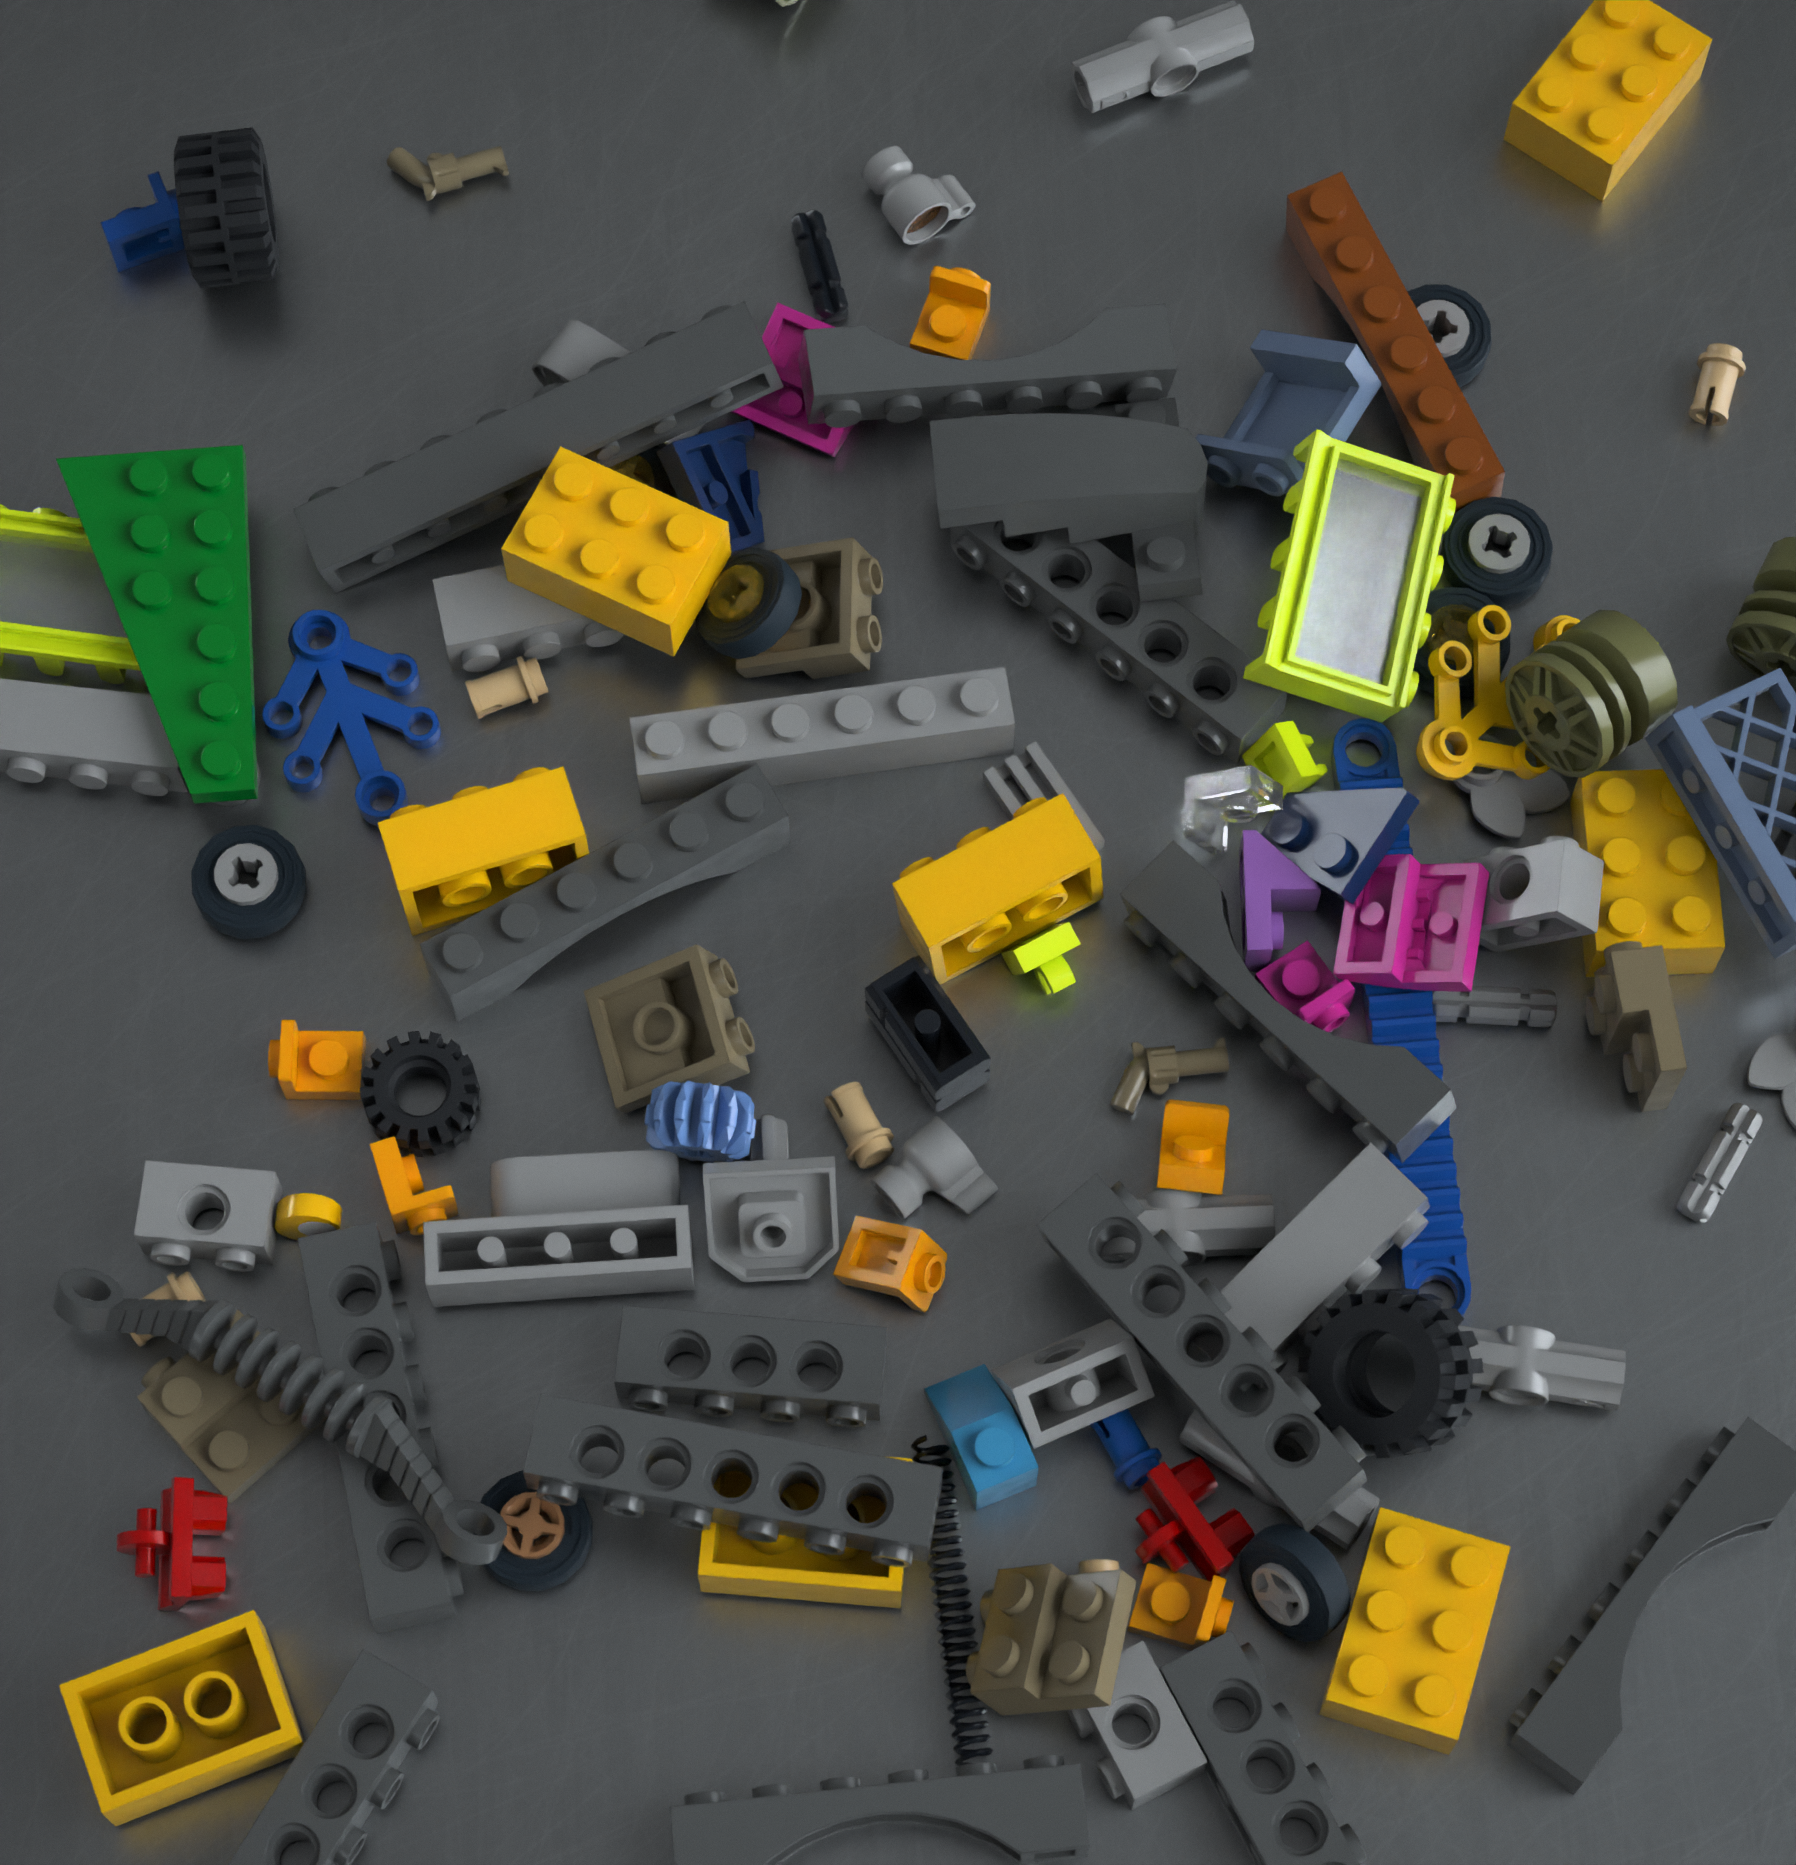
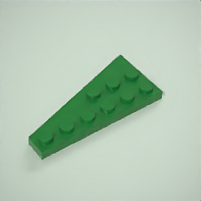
M243 445L56 458L194 804L258 799L246 454Z

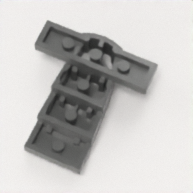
M1175 397L1115 405L1116 417L1088 414L1035 413L973 416L929 421L937 507L941 529L1003 520L1005 537L1068 527L1070 544L1131 533L1140 602L1203 594L1195 535H1198L1203 520L1208 463L1201 444L1187 428L1179 426Z

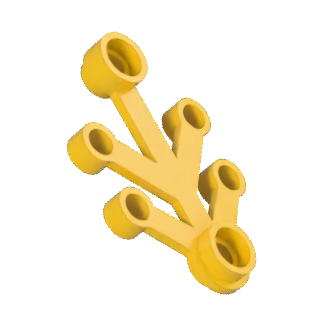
M1487 605L1475 612L1469 618L1467 624L1469 636L1473 640L1474 707L1463 718H1461L1459 678L1466 675L1472 667L1470 651L1461 642L1451 640L1434 649L1428 659L1429 670L1434 676L1435 721L1426 725L1421 731L1416 747V755L1422 769L1435 778L1457 780L1470 773L1474 766L1512 771L1522 779L1531 780L1550 769L1528 748L1524 741L1516 746H1509L1478 740L1491 726L1516 730L1506 705L1505 682L1507 677L1500 682V641L1509 635L1511 620L1503 608L1497 605ZM1559 615L1541 625L1533 637L1534 652L1549 642L1556 641L1562 632L1564 633L1579 623L1580 620L1568 615ZM1484 618L1489 619L1493 623L1495 634L1487 631L1483 623ZM1444 653L1454 659L1456 671L1447 666L1444 660ZM1445 739L1453 746L1455 755L1447 750ZM1525 750L1530 751L1535 756L1536 767L1530 765L1526 760Z

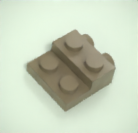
M853 537L768 550L779 555L787 562L800 580L802 596L798 614L788 631L771 648L754 657L736 659L735 670L745 678L803 670L812 679L870 671V653L879 652L882 646V632L879 621L874 615H871L872 595L881 594L883 589V574L878 560L874 557L872 558ZM758 585L749 590L739 600L737 604V622L747 617L757 607L763 595V585Z
M1637 941L1616 943L1604 949L1606 964L1594 972L1595 990L1592 997L1586 998V1017L1591 1035L1600 1034L1604 1055L1630 1053L1623 1056L1624 1079L1628 1092L1638 1093L1641 1112L1667 1109L1687 1070V1064L1663 946L1643 948L1642 943Z
M696 944L584 991L616 1109L629 1113L650 1104L652 1089L670 1081L685 1083L688 1080L695 1083L710 1082L712 1085L718 1086L750 1073L746 1055L755 1051V1043L745 1020L740 1016L734 1017L729 997L738 993V983L733 969L726 959H718L717 955Z
M239 1309L236 1310L232 1326L244 1316ZM258 1330L256 1331L254 1339L260 1334ZM216 1352L203 1362L193 1359L189 1356V1353L184 1355L178 1362H175L172 1357H166L152 1366L144 1375L141 1384L146 1389L137 1396V1399L150 1417L217 1491L227 1496L229 1504L235 1501L328 1419V1416H326L312 1429L303 1426L301 1417L306 1403L295 1413L289 1416L285 1415L279 1410L283 1389L274 1399L268 1402L262 1401L257 1397V1389L262 1376L246 1389L239 1387L235 1384V1375L239 1363L229 1373L220 1375L213 1370Z
M1052 1563L998 1569L994 1589L987 1590L980 1602V1613L985 1624L980 1651L972 1652L966 1663V1676L971 1686L970 1693L1002 1716L1110 1706L1137 1581L1122 1569L1066 1575Z

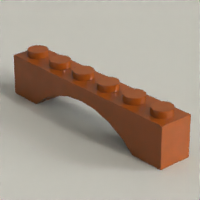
M1341 171L1288 194L1286 230L1311 277L1335 303L1366 353L1376 375L1382 383L1414 465L1445 476L1449 473L1455 475L1450 495L1451 498L1456 500L1455 514L1475 500L1501 497L1505 470L1343 172Z

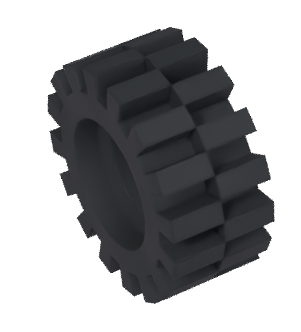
M419 1031L408 1032L409 1041L400 1043L396 1035L387 1040L389 1050L383 1053L377 1048L370 1056L373 1066L371 1068L364 1067L361 1076L364 1087H360L361 1100L369 1124L372 1125L376 1136L380 1140L395 1136L400 1153L403 1148H408L411 1154L414 1153L415 1157H423V1149L432 1148L434 1156L445 1153L443 1144L452 1141L456 1147L464 1141L462 1131L465 1128L470 1131L473 1130L477 1123L475 1111H480L481 1109L480 1087L473 1063L468 1054L465 1056L462 1054L459 1044L452 1039L448 1044L444 1043L442 1035L430 1031L429 1039H421ZM416 1073L433 1074L440 1078L446 1086L444 1101L438 1109L427 1115H411L402 1110L396 1101L397 1090L400 1084L407 1077Z

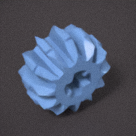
M689 1080L685 1083L670 1081L652 1089L650 1104H647L644 1123V1125H647L646 1141L654 1150L670 1151L679 1158L689 1159L691 1162L699 1160L714 1163L715 1161L732 1162L749 1155L751 1140H754L756 1119H754L755 1104L745 1092L735 1091L730 1086L712 1085L710 1082L695 1083Z

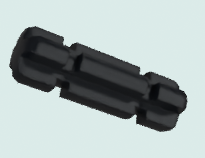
M817 210L798 213L792 217L791 230L795 244L799 248V258L809 293L813 297L816 318L826 324L842 321L849 313L848 302L844 288L840 284L841 278L830 239L826 236L827 229L823 215Z

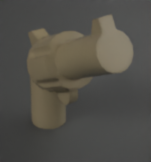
M501 146L455 158L453 153L446 155L432 153L427 157V165L402 147L395 148L387 158V166L412 185L422 188L427 201L433 200L436 194L463 188L462 181L494 172L502 176L509 175Z
M1218 1038L1213 1048L1176 1051L1174 1045L1145 1048L1139 1042H1132L1133 1060L1125 1069L1110 1102V1106L1123 1113L1133 1115L1147 1082L1152 1093L1162 1095L1167 1091L1169 1084L1178 1083L1181 1076L1228 1072L1229 1061L1225 1038Z

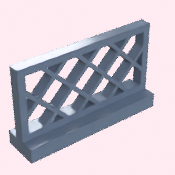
M1778 668L1695 708L1691 705L1673 713L1645 738L1774 959L1796 949V861L1780 855L1770 838L1773 826L1796 834V818L1776 810L1781 787L1796 792V775L1784 771L1789 748L1796 750V693L1782 669ZM1769 690L1782 712L1780 727L1752 716L1756 696ZM1740 704L1739 711L1732 709V707ZM1712 717L1735 726L1731 750L1716 745L1702 721ZM1748 732L1776 742L1771 766L1743 755ZM1740 771L1768 781L1763 805L1747 799L1738 783Z

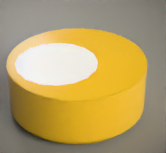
M313 1193L291 1194L285 1196L277 1203L275 1230L279 1234L293 1240L338 1230L341 1228L342 1208L335 1200L323 1195Z

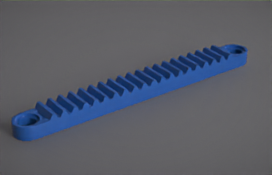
M1359 718L1347 722L1339 729L1334 738L1331 751L1334 790L1403 788V778L1400 776L1396 743L1392 733L1384 724L1371 719ZM1359 739L1368 740L1379 748L1381 758L1374 765L1367 767L1358 766L1347 757L1345 751L1347 745ZM1407 822L1386 855L1411 854L1413 856V850L1409 842L1410 828ZM1360 983L1368 1044L1405 1047L1443 1082V1065L1440 1063L1439 1058L1440 1044L1439 1039L1436 1037V1015L1433 1014L1432 991ZM1449 1116L1403 1163L1388 1150L1383 1155L1428 1198L1430 1208L1423 1214L1429 1221L1424 1230L1403 1249H1400L1395 1244L1401 1288L1418 1289L1419 1294V1288L1424 1283L1431 1280L1443 1281L1453 1289L1455 1294V1304L1451 1308H1455L1464 1316L1471 1302V1282L1467 1260V1238L1464 1236L1463 1231L1464 1217L1460 1209V1188L1457 1186L1456 1181L1457 1166L1453 1159V1138L1450 1136Z

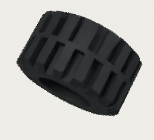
M253 127L179 136L174 150V177L182 236L193 278L201 289L274 280L280 261L279 243L269 170L260 137Z
M1408 1288L1362 1290V1294H1348L1338 1299L1339 1308H1325L1316 1318L1323 1327L1322 1330H1308L1303 1344L1312 1348L1310 1357L1299 1358L1298 1372L1308 1373L1309 1385H1306V1387L1321 1404V1407L1314 1414L1325 1426H1331L1330 1432L1340 1425L1357 1442L1366 1456L1376 1455V1458H1391L1431 1451V1446L1444 1445L1455 1437L1452 1428L1466 1426L1473 1415L1465 1408L1466 1403L1478 1402L1480 1399L1482 1387L1472 1385L1473 1374L1484 1373L1482 1358H1471L1469 1348L1478 1345L1473 1331L1460 1332L1458 1326L1465 1318L1455 1308L1442 1309L1443 1299L1431 1293L1418 1294V1289ZM1387 1333L1395 1336L1405 1345L1411 1354L1415 1367L1413 1391L1403 1407L1396 1412L1386 1408L1377 1400L1367 1378V1362L1370 1352L1375 1343Z

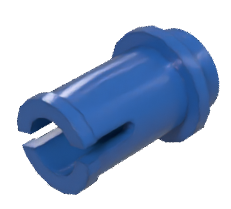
M1128 1408L1090 1424L1117 1468L1113 1473L1116 1481H1124L1129 1490L1143 1486L1149 1480L1147 1476L1148 1471L1160 1464L1159 1460L1162 1454L1158 1448H1150Z

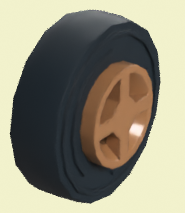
M523 1470L501 1478L481 1499L480 1503L491 1507L502 1516L507 1524L508 1532L496 1560L483 1566L499 1582L520 1591H544L566 1582L583 1565L592 1545L593 1520L584 1498L577 1497L576 1504L569 1506L550 1503L536 1497L537 1490L528 1488ZM542 1534L549 1535V1537L543 1536L540 1540L535 1541L534 1546H532L534 1539L539 1538Z

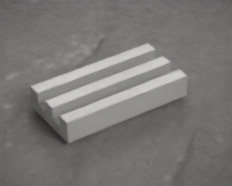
M1036 741L1025 747V752L1018 757L1013 754L1006 758L1004 765L995 769L993 766L983 772V782L1008 818L1012 820L1013 814L1021 805L1005 781L1013 777L1029 801L1045 797L1026 770L1032 766L1053 797L1064 793L1097 851L1104 848L1105 839Z

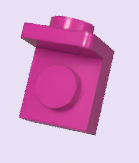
M1308 940L1255 974V979L1275 1001L1301 1020L1328 1033L1341 1026L1350 1016L1348 1010L1351 1007L1355 993L1354 986L1348 979L1339 983Z

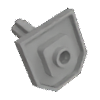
M764 1114L761 1116V1119L756 1120L755 1136L750 1144V1161L703 1163L708 1257L743 1283L809 1279L840 1250L835 1156L789 1159L788 1126L784 1119L774 1118L773 1114Z

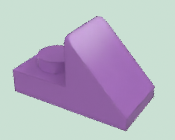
M1243 830L1238 853L1242 960L1249 972H1259L1270 965L1273 950L1283 949V912H1311L1317 910L1321 888L1258 831Z

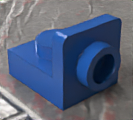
M159 171L147 175L156 203L145 207L125 209L114 218L101 222L118 272L185 249L180 228L176 188L166 191Z

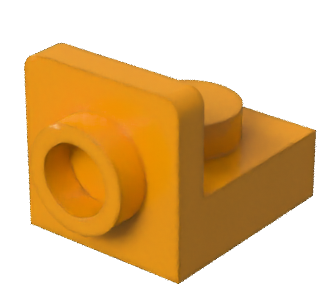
M933 266L929 277V294L911 338L910 348L926 354L958 360H972L990 312V282L981 279L979 275L965 268L954 267L947 269Z
M281 1020L280 1039H271L269 1043L270 1078H278L286 1100H361L360 1087H364L361 1076L365 1067L366 1055L364 1031H300L295 1020Z
M1174 1099L1166 1101L1158 1158L1157 1188L1222 1195L1225 1175L1226 1140L1230 1110L1227 1106Z
M395 1136L370 1143L396 1234L410 1231L412 1235H424L423 1222L447 1220L459 1214L451 1185L413 1195L425 1191L414 1153L401 1157Z
M856 1215L833 1275L844 1285L897 1296L913 1310L926 1312L934 1293L940 1289L944 1281L947 1253L922 1229Z
M1147 1562L1128 1626V1632L1190 1651L1209 1642L1210 1636L1217 1638L1226 1633L1234 1605V1600L1222 1597L1227 1578L1214 1575L1212 1582L1181 1572L1174 1574L1171 1569Z

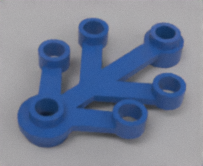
M311 610L301 615L290 629L288 644L295 661L277 696L265 704L262 711L263 721L269 734L275 738L287 739L296 735L302 726L299 705L319 672L326 694L297 751L290 753L283 763V772L287 784L294 791L301 793L311 792L321 784L323 770L320 762L340 726L360 777V782L355 790V799L359 812L367 822L378 826L377 822L390 819L392 813L408 806V796L403 781L396 774L384 771L364 717L402 732L405 741L415 749H428L438 742L441 735L439 720L436 713L430 708L423 706L411 708L351 684L343 666L345 664L382 678L383 685L389 693L395 696H405L412 693L418 687L420 681L417 664L411 656L403 653L391 655L351 639L349 628L340 616L326 610ZM326 636L331 639L330 645L323 649H313L310 647V643L316 637ZM397 668H406L411 671L410 676L404 681L397 682L389 678L391 672ZM287 710L293 713L292 719L286 724L279 725L271 721L274 714L279 711ZM418 721H427L432 724L430 731L424 735H415L410 731L412 725ZM300 764H309L314 767L311 775L302 779L294 777L292 772ZM381 796H389L395 800L393 806L385 811L375 810L372 804Z

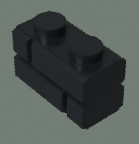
M920 955L912 957L865 988V1011L913 1081L921 1083V1092L935 1113L944 1110L990 1080V1056Z

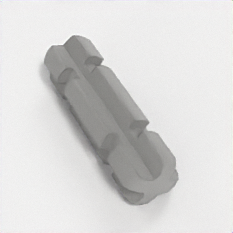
M1472 986V992L1432 991L1433 1014L1436 1015V1022L1457 1023V1017H1465L1466 1023L1518 1026V1020H1526L1527 1026L1550 1027L1556 1019V994L1549 989H1529V994H1521L1520 988Z
M1741 1103L1731 1105L1719 1127L1721 1131L1716 1132L1691 1177L1693 1181H1689L1677 1203V1209L1683 1215L1700 1223H1705L1709 1220L1720 1200L1719 1195H1723L1748 1150L1747 1144H1751L1763 1122V1117L1757 1111Z

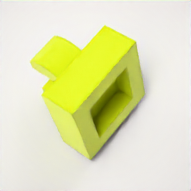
M1293 720L1274 723L1242 755L1267 809L1278 808L1287 793L1302 792L1305 788L1313 786L1328 771L1325 764H1315L1308 751V748L1314 741L1311 736L1300 734Z
M1068 921L1056 924L1001 954L1012 975L1025 974L1034 970L1040 986L1045 994L1048 995L1051 992L1054 994L1076 982L1068 963L1061 954L1081 943Z

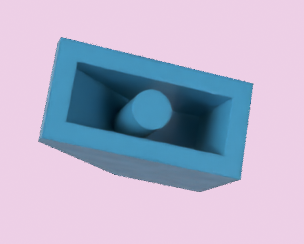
M985 1364L924 1388L925 1396L946 1444L951 1447L949 1451L976 1511L1037 1486L1039 1466L1012 1405Z

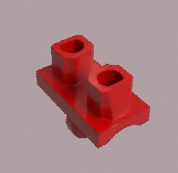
M1198 1456L1176 1465L1172 1469L1167 1466L1165 1461L1148 1471L1147 1476L1149 1480L1140 1489L1152 1508H1148L1135 1518L1148 1537L1136 1548L1135 1553L1142 1563H1147L1161 1555L1174 1574L1186 1567L1190 1560L1204 1580L1212 1582L1214 1575L1225 1578L1234 1559L1240 1555L1249 1541L1255 1536L1253 1529L1243 1515L1235 1508H1232L1210 1524L1207 1522L1196 1504L1215 1493L1218 1484L1215 1476L1201 1457Z
M174 1477L172 1479V1487L161 1491L160 1531L156 1530L157 1510L153 1508L137 1509L136 1530L122 1532L117 1535V1551L123 1554L136 1555V1577H155L156 1555H159L158 1610L179 1611L188 1600L197 1601L217 1598L225 1591V1557L192 1556L193 1535L221 1536L225 1531L227 1523V1496L204 1490H194V1478Z

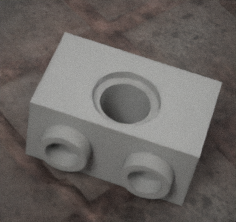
M1549 836L1543 838L1540 844L1523 848L1497 847L1492 849L1489 855L1463 860V863L1480 862L1490 872L1479 939L1480 945L1493 952H1501L1597 933L1604 861L1580 848L1576 840L1563 836Z
M145 1160L134 1237L143 1253L150 1254V1259L160 1264L183 1266L189 1264L190 1258L215 1260L216 1266L232 1271H251L254 1269L255 1264L273 1265L278 1233L275 1230L276 1207L278 1201L283 1198L284 1190L275 1171ZM208 1208H218L224 1211L223 1219L216 1227L210 1230L193 1228L194 1219L201 1211Z
M1111 1318L991 1370L995 1381L1012 1405L1025 1437L1033 1449L1155 1397L1134 1337Z
M1144 1641L1121 1652L1110 1706L1067 1710L1080 1737L1084 1738L1092 1734L1104 1758L1095 1763L1108 1792L1113 1799L1124 1795L1131 1810L1204 1773L1207 1760ZM1126 1713L1137 1714L1147 1722L1150 1728V1735L1141 1743H1125L1115 1735L1112 1728L1113 1721Z

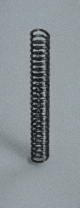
M926 1435L917 1438L912 1443L911 1448L917 1452L913 1457L914 1462L937 1467L951 1464L952 1460L948 1457L929 1461L919 1459L927 1454L946 1453L951 1448L948 1445H936L928 1448L918 1447L917 1445L927 1441ZM950 1470L942 1471V1480L951 1478L954 1473ZM952 1483L942 1484L940 1493L951 1492L956 1486ZM954 1496L939 1498L938 1506L955 1504L958 1499ZM956 1509L940 1511L936 1513V1519L957 1517L960 1512ZM958 1522L934 1525L933 1534L959 1530L962 1525ZM960 1535L944 1538L932 1537L929 1554L932 1557L927 1562V1565L934 1569L930 1573L929 1578L936 1582L931 1587V1591L938 1595L933 1600V1605L939 1608L934 1616L941 1621L936 1630L943 1635L939 1639L938 1644L945 1648L941 1652L940 1657L947 1661L943 1665L942 1670L948 1674L944 1684L951 1688L946 1693V1697L953 1701L947 1710L954 1714L949 1721V1724L956 1728L951 1737L959 1741L953 1747V1751L960 1755L955 1761L957 1766L971 1764L963 1761L977 1756L990 1755L993 1752V1749L990 1747L961 1749L969 1744L989 1741L991 1736L989 1734L977 1736L959 1735L969 1730L987 1728L990 1724L987 1721L973 1723L957 1722L969 1716L983 1715L988 1711L985 1707L974 1709L955 1708L970 1702H980L981 1700L974 1695H953L962 1690L971 1689L969 1682H951L954 1679L966 1676V1669H950L951 1666L967 1663L969 1655L949 1656L947 1654L957 1650L976 1648L978 1643L973 1640L961 1643L945 1641L957 1636L973 1635L976 1629L973 1627L958 1630L943 1628L955 1623L971 1622L975 1617L972 1614L955 1617L942 1616V1614L952 1610L968 1609L973 1603L970 1601L956 1603L940 1602L949 1597L966 1596L971 1590L968 1588L938 1589L947 1584L964 1583L969 1577L967 1575L935 1576L944 1571L964 1569L967 1564L963 1561L949 1564L934 1563L942 1558L962 1556L965 1553L962 1548L946 1551H935L932 1549L940 1545L961 1543L963 1537Z

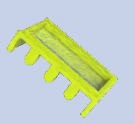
M1316 429L1294 447L1293 455L1296 460L1306 464L1302 479L1289 489L1284 500L1283 510L1294 514L1290 536L1275 548L1271 558V569L1280 571L1281 576L1276 596L1263 605L1258 617V627L1268 630L1264 652L1260 657L1245 666L1243 678L1382 723L1402 709L1407 708L1413 701L1418 688L1419 674L1413 671L1417 650L1424 645L1431 627V615L1426 613L1429 593L1438 584L1443 570L1444 559L1443 556L1438 555L1442 534L1448 530L1455 514L1456 500L1450 497L1455 475L1449 473L1445 476L1331 438L1323 431Z
M0 504V667L2 666L5 653L31 656L34 658L38 670L51 676H61L66 661L95 665L101 680L112 684L124 683L127 669L141 670L81 520L68 517L66 514L51 508H36L33 512L10 510Z

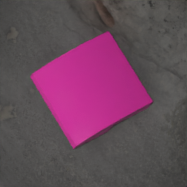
M777 303L762 335V339L784 387L731 411V413L747 420L750 419L751 422L835 457L854 425L836 428L830 427L826 423L808 424L798 362L804 330L835 327Z
M1411 854L1385 855L1354 904L1352 905L1347 901L1344 903L1333 974L1338 979H1348L1352 982L1383 987L1425 991L1472 992L1490 872L1480 862L1420 864Z

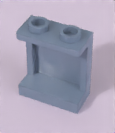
M1261 329L1250 349L1265 370L1263 376L1223 438L1197 434L1195 437L1201 444L1208 463V477L1225 487L1232 488L1235 485L1260 489L1272 496H1282L1287 494L1289 489L1303 477L1306 463L1298 461L1294 457L1293 451L1296 445L1316 429L1323 431L1331 438L1346 442L1382 385L1357 344Z

